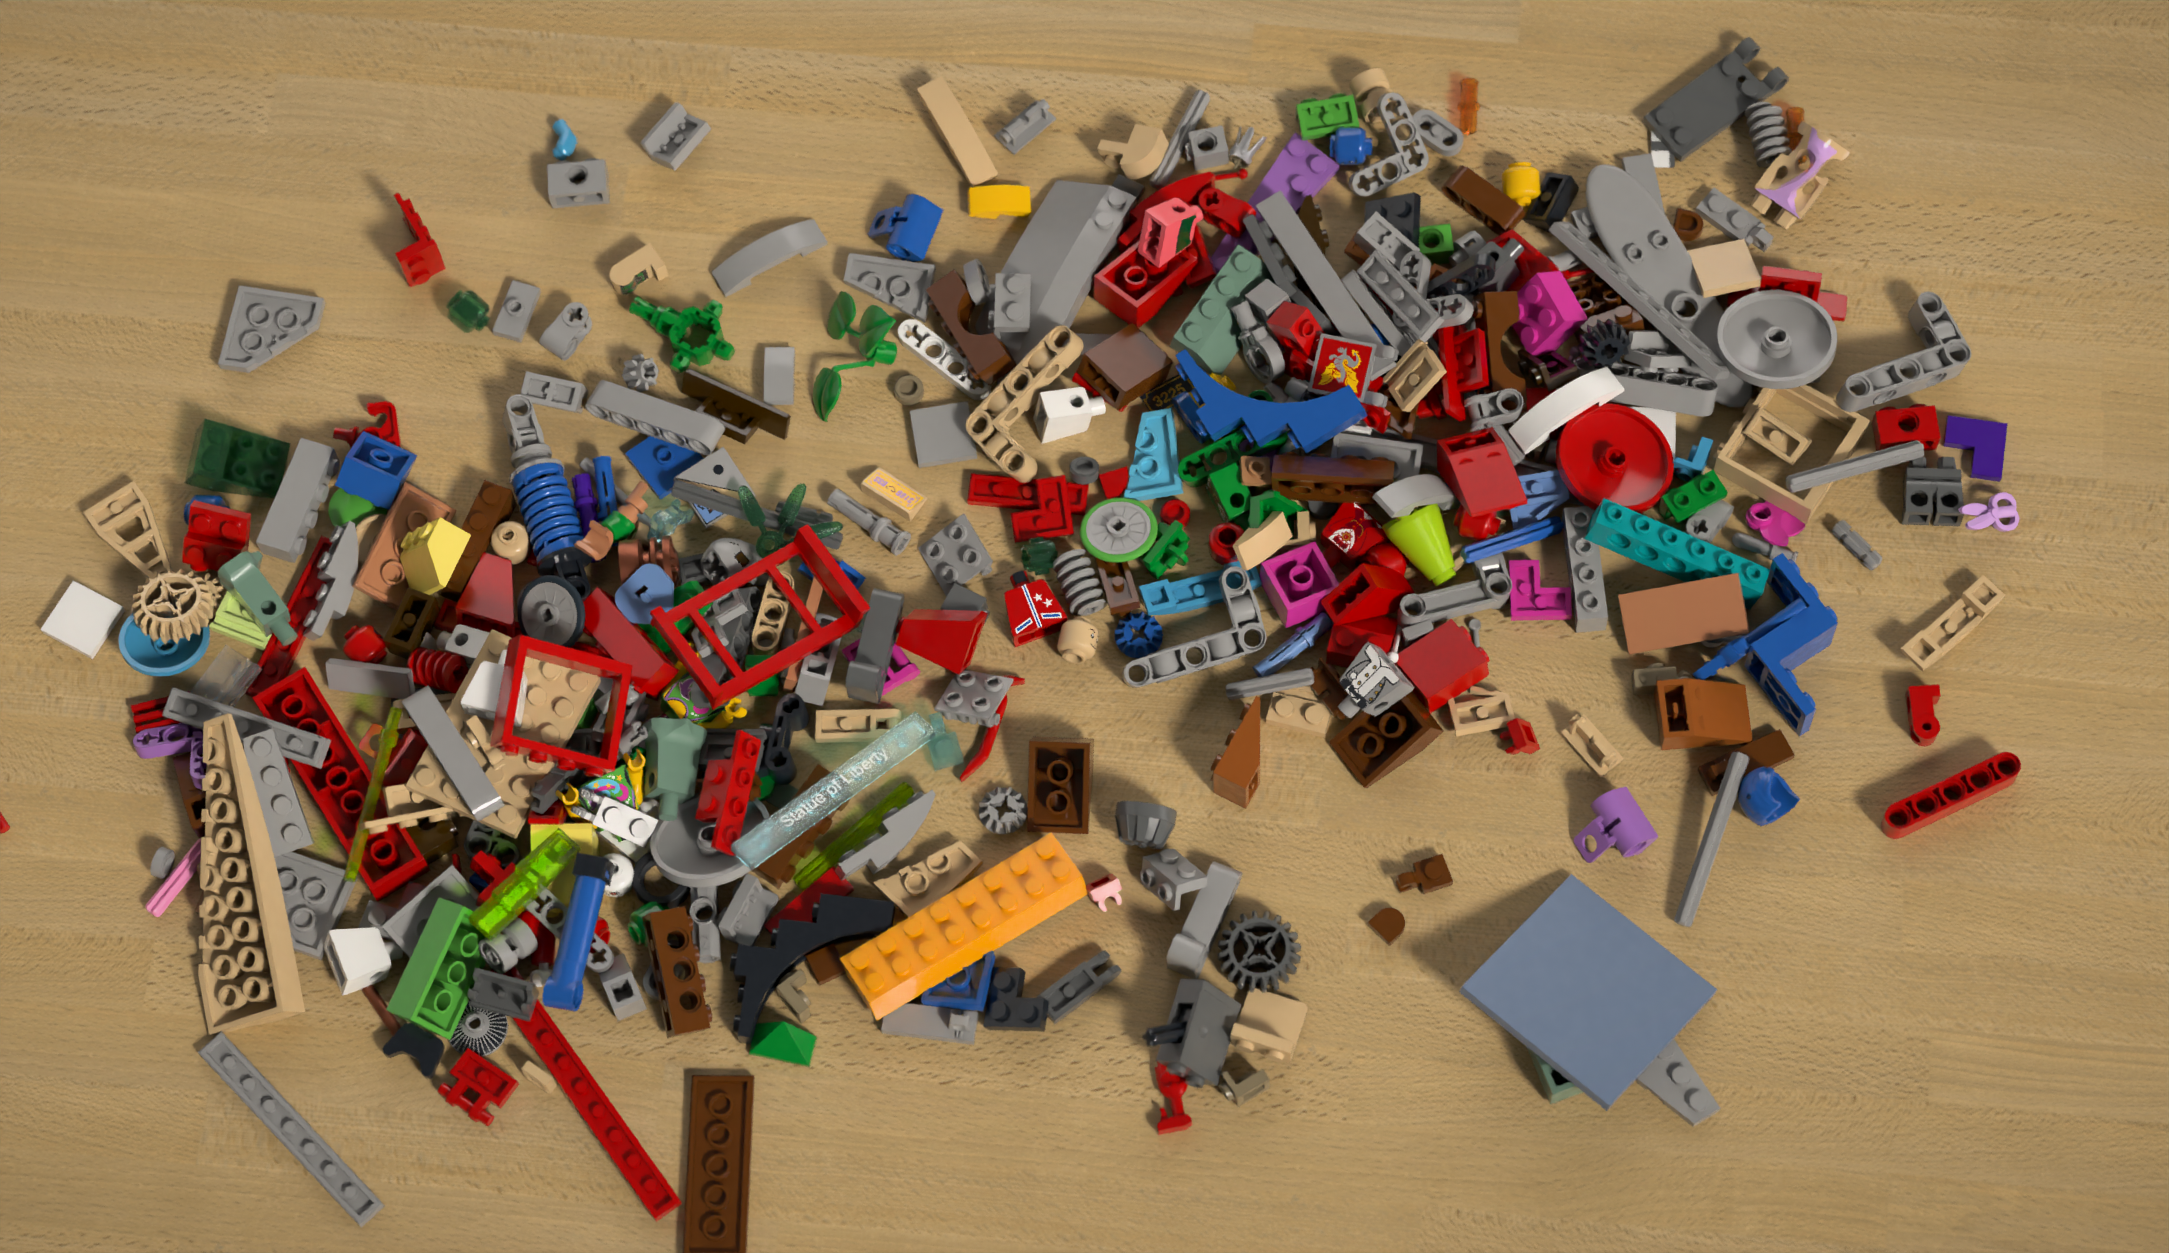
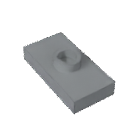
M512 280L492 330L495 336L522 342L540 297V288Z

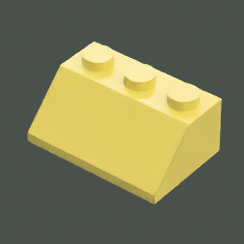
M441 517L430 523L427 522L421 528L417 527L413 532H408L401 543V547L404 550L400 560L409 588L428 595L445 588L471 534Z

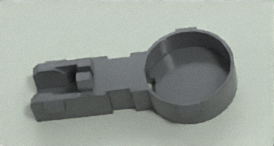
M568 746L565 748V749H567V750H571V751L583 753V752H580V751L571 749V747H568ZM555 764V767L542 780L535 782V787L532 789L531 794L537 799L531 803V810L543 814L558 799L555 795L557 790L561 793L568 791L566 783H570L576 788L583 770L576 768L574 771L561 770Z

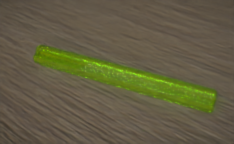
M905 781L899 784L793 877L794 883L803 891L834 866L842 855L856 847L879 827L882 821H884L882 816L895 807L898 809L902 807L915 794L913 788Z

